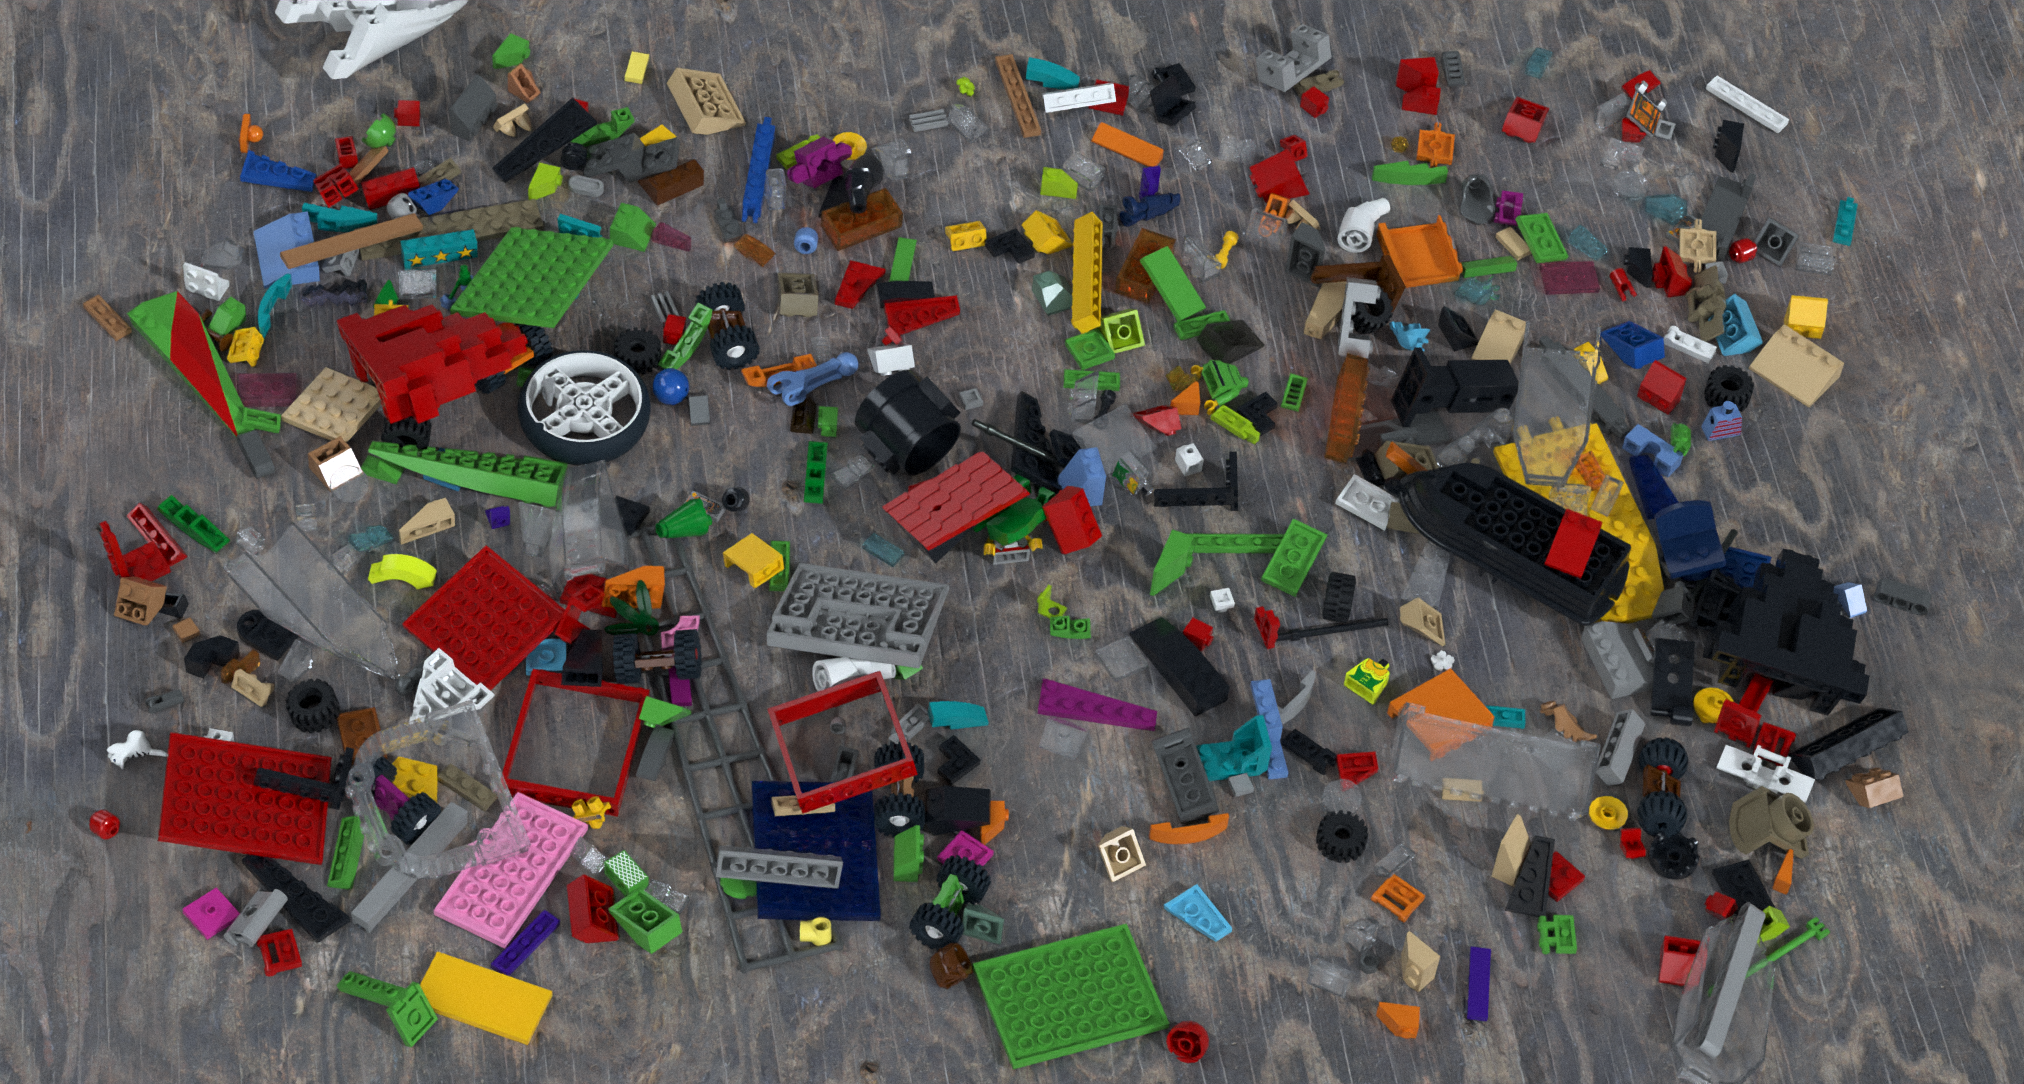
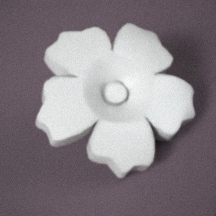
M1440 651L1437 653V656L1432 655L1430 659L1434 668L1439 671L1452 669V664L1455 661L1454 657L1446 656L1445 651Z

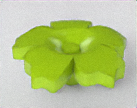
M967 77L956 80V84L960 86V93H966L970 97L974 94L975 86Z

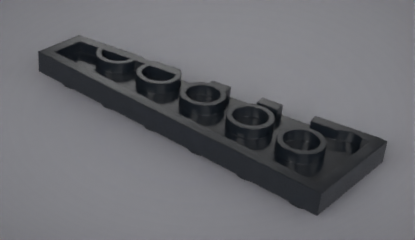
M247 855L242 859V864L269 892L278 889L287 896L288 900L283 908L316 943H319L350 922V917L334 904L328 903L322 898V895L312 891L302 880L299 881L292 876L290 871L280 866L273 858Z

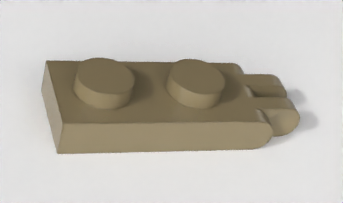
M449 158L420 176L418 182L420 188L443 179L451 180L462 172L452 158Z

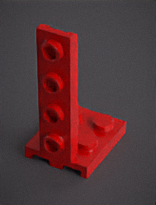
M103 521L99 523L102 530L99 534L104 542L103 546L108 553L107 557L115 576H119L120 579L121 577H139L152 582L171 573L169 565L154 540L122 555L116 536L111 532L108 522Z
M1755 673L1739 705L1725 699L1714 732L1718 733V731L1729 735V739L1743 741L1747 743L1746 747L1750 748L1762 716L1757 712L1774 681Z

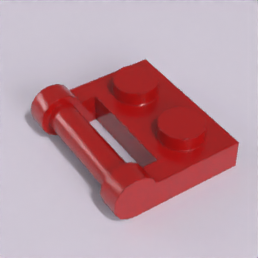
M1763 722L1752 755H1754L1757 745L1774 753L1778 739L1781 737L1784 739L1780 755L1787 758L1791 744L1795 741L1796 734L1784 728ZM1758 755L1759 758L1775 763L1776 766H1784L1780 763L1774 762L1772 760H1769Z
M292 928L262 935L257 940L256 944L261 950L266 976L270 977L278 972L302 967ZM274 943L279 960L278 963L274 964L268 945Z

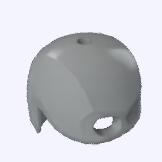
M404 193L394 196L387 203L386 207L392 219L413 213L416 214L417 211L411 198Z

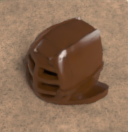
M950 943L940 948L930 959V970L939 987L946 988V990L964 981L969 974H973L968 954L958 943Z

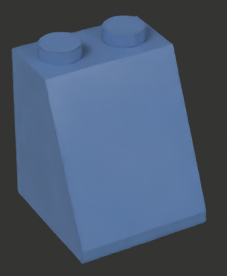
M1098 447L1079 449L1057 479L1058 485H1061L1062 490L1066 486L1083 488L1090 507L1102 505L1106 474Z

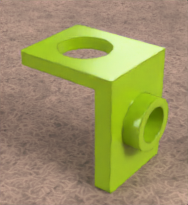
M1048 584L1045 590L1038 596V613L1049 619L1050 617L1063 616L1067 607L1050 600L1052 586ZM1055 607L1060 612L1057 615H1052L1048 610Z

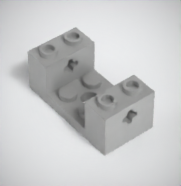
M1304 24L1297 27L1291 32L1293 50L1287 55L1282 56L1267 49L1256 57L1259 81L1283 92L1289 90L1331 59L1328 34Z
M1346 278L1337 352L1340 356L1368 359V355L1372 354L1373 343L1369 335L1352 333L1354 322L1351 320V315H1355V302L1375 304L1376 299H1380L1381 289L1374 280Z

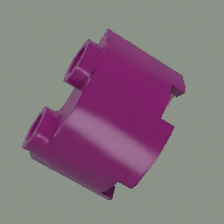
M1502 190L1501 197L1496 199V208H1499V210L1495 212L1494 223L1518 226L1515 219L1521 215L1523 193Z

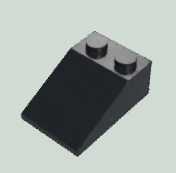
M942 786L926 790L925 824L934 836L990 825V789Z

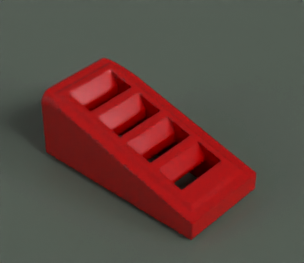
M353 136L335 138L339 164L341 163L345 169L354 168L358 164Z

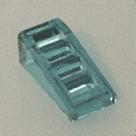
M1536 47L1527 62L1525 74L1541 79L1553 52Z
M1579 225L1571 232L1568 243L1594 260L1598 261L1608 252V249L1582 225Z

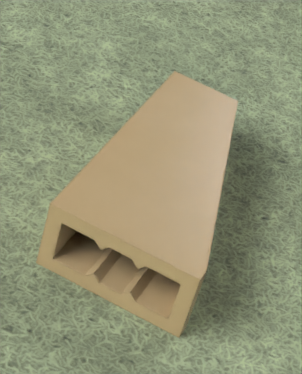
M1346 282L1322 284L1306 320L1304 334L1322 339L1341 319Z

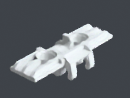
M1726 745L1717 765V769L1743 778L1747 782L1746 786L1754 789L1763 786L1776 794L1793 793L1804 803H1806L1815 781L1811 777L1788 769L1791 757L1787 756L1786 758L1761 748L1760 745H1757L1754 755ZM1758 755L1784 766H1777L1775 770L1761 765L1762 760ZM1742 764H1750L1752 766V770H1744L1742 768ZM1787 778L1789 780V784L1782 785L1779 782V779Z

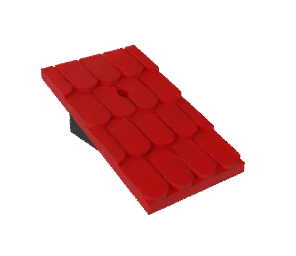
M982 451L974 454L959 465L955 464L932 480L925 481L908 493L904 492L882 506V508L898 523L913 544L936 564L978 523L1030 495V493Z

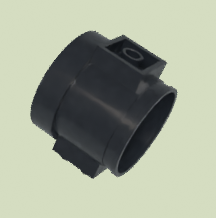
M903 370L886 378L867 395L857 410L855 426L863 434L860 437L864 442L862 447L886 472L890 470L895 474L901 469L905 475L915 476L935 466L953 448L961 431V426L955 418L961 412L928 376L923 379L914 370Z

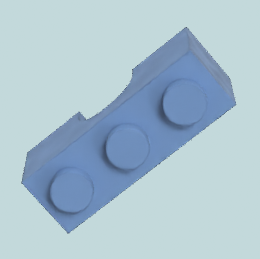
M1639 424L1625 436L1622 449L1636 458L1642 453L1653 454L1655 456L1653 469L1667 478L1681 465L1683 458L1682 452H1673L1674 447Z

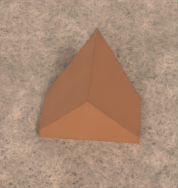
M521 63L508 73V91L521 100L529 103L541 93L536 86L532 72Z

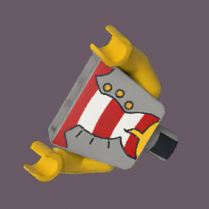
M1028 535L1019 542L1007 546H1002L996 540H990L988 537L983 546L984 555L992 554L993 565L1029 561L1030 549L1031 551H1035L1036 548L1043 549L1041 538L1032 539Z

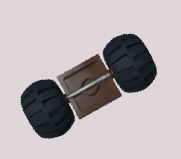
M1660 737L1649 741L1642 748L1639 755V765L1643 772L1644 798L1637 809V819L1640 827L1648 835L1655 838L1661 831L1666 833V837H1672V835L1682 830L1687 820L1686 806L1680 798L1681 781L1679 779L1687 770L1688 755L1685 748L1678 741L1670 740L1667 737L1665 739Z

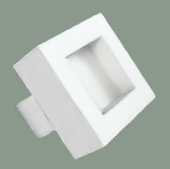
M1229 588L1210 592V598L1215 611L1221 613L1226 612L1229 608H1234L1235 602Z

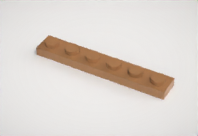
M1013 54L996 56L995 63L1023 138L1041 135L1039 123Z

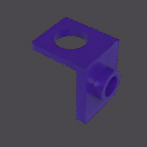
M509 506L485 510L491 529L510 525Z

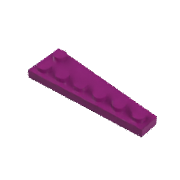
M1043 678L1037 714L1155 731L1156 710Z

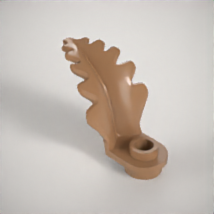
M1554 700L1540 705V713H1545V716L1554 714L1555 728L1558 732L1564 731L1565 739L1572 737L1573 742L1577 740L1584 742L1585 740L1589 741L1597 738L1596 734H1589L1584 731L1583 727L1577 724L1576 717L1567 710L1564 703L1556 704Z

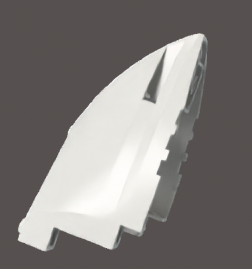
M280 0L275 13L282 22L287 24L323 21L329 23L336 32L351 31L345 49L330 51L323 66V69L330 78L341 79L349 77L371 62L438 27L455 12L459 11L468 0Z

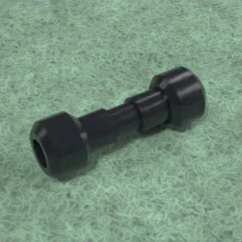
M1104 390L1101 394V409L1092 422V426L1097 430H1105L1107 427L1108 410L1116 400V393L1112 390Z

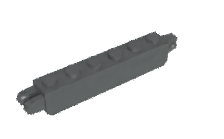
M1542 336L1537 347L1538 352L1542 355L1541 366L1594 424H1598L1602 433L1610 434L1613 432L1619 438H1624L1631 430L1625 422L1626 415L1624 411L1613 402V399L1602 390L1601 386L1591 378L1590 374L1580 366L1579 362L1569 354L1565 347L1558 341L1554 343L1548 336Z

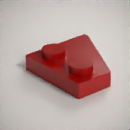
M1375 751L1336 755L1341 792L1351 789L1376 774L1379 770Z

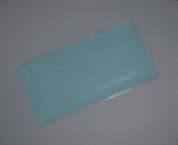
M875 533L862 544V549L891 567H894L905 553V551Z

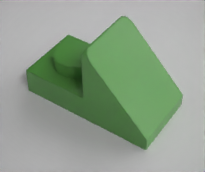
M368 455L361 470L364 475L397 484L404 468L383 458L380 459Z

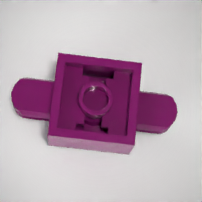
M821 137L794 151L797 164L788 169L787 177L796 184L802 182L807 186L816 188L843 174L841 162L851 157L852 149L843 142L835 144V141Z

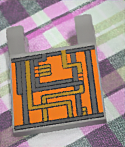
M1643 80L1641 84L1637 83L1635 85L1636 91L1626 116L1649 137H1652L1662 110L1667 105V101L1664 98H1661L1660 101H1655V103L1649 100L1643 94L1648 87V84Z

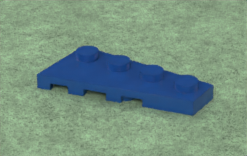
M248 150L240 175L241 182L313 192L315 186L313 180L317 178L313 172L296 166L293 168L289 167L281 161L277 163L270 160V157L264 155L260 157Z

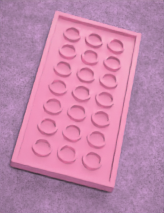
M517 792L434 909V915L506 949L587 832L588 824Z

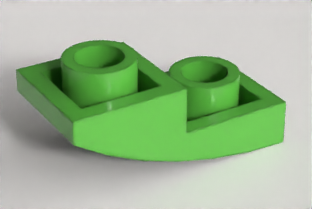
M1070 616L1050 617V634L1069 639L1091 638L1090 618L1070 620Z

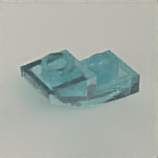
M378 525L367 527L365 533L350 534L348 542L358 552H362L390 542L393 536L384 526Z

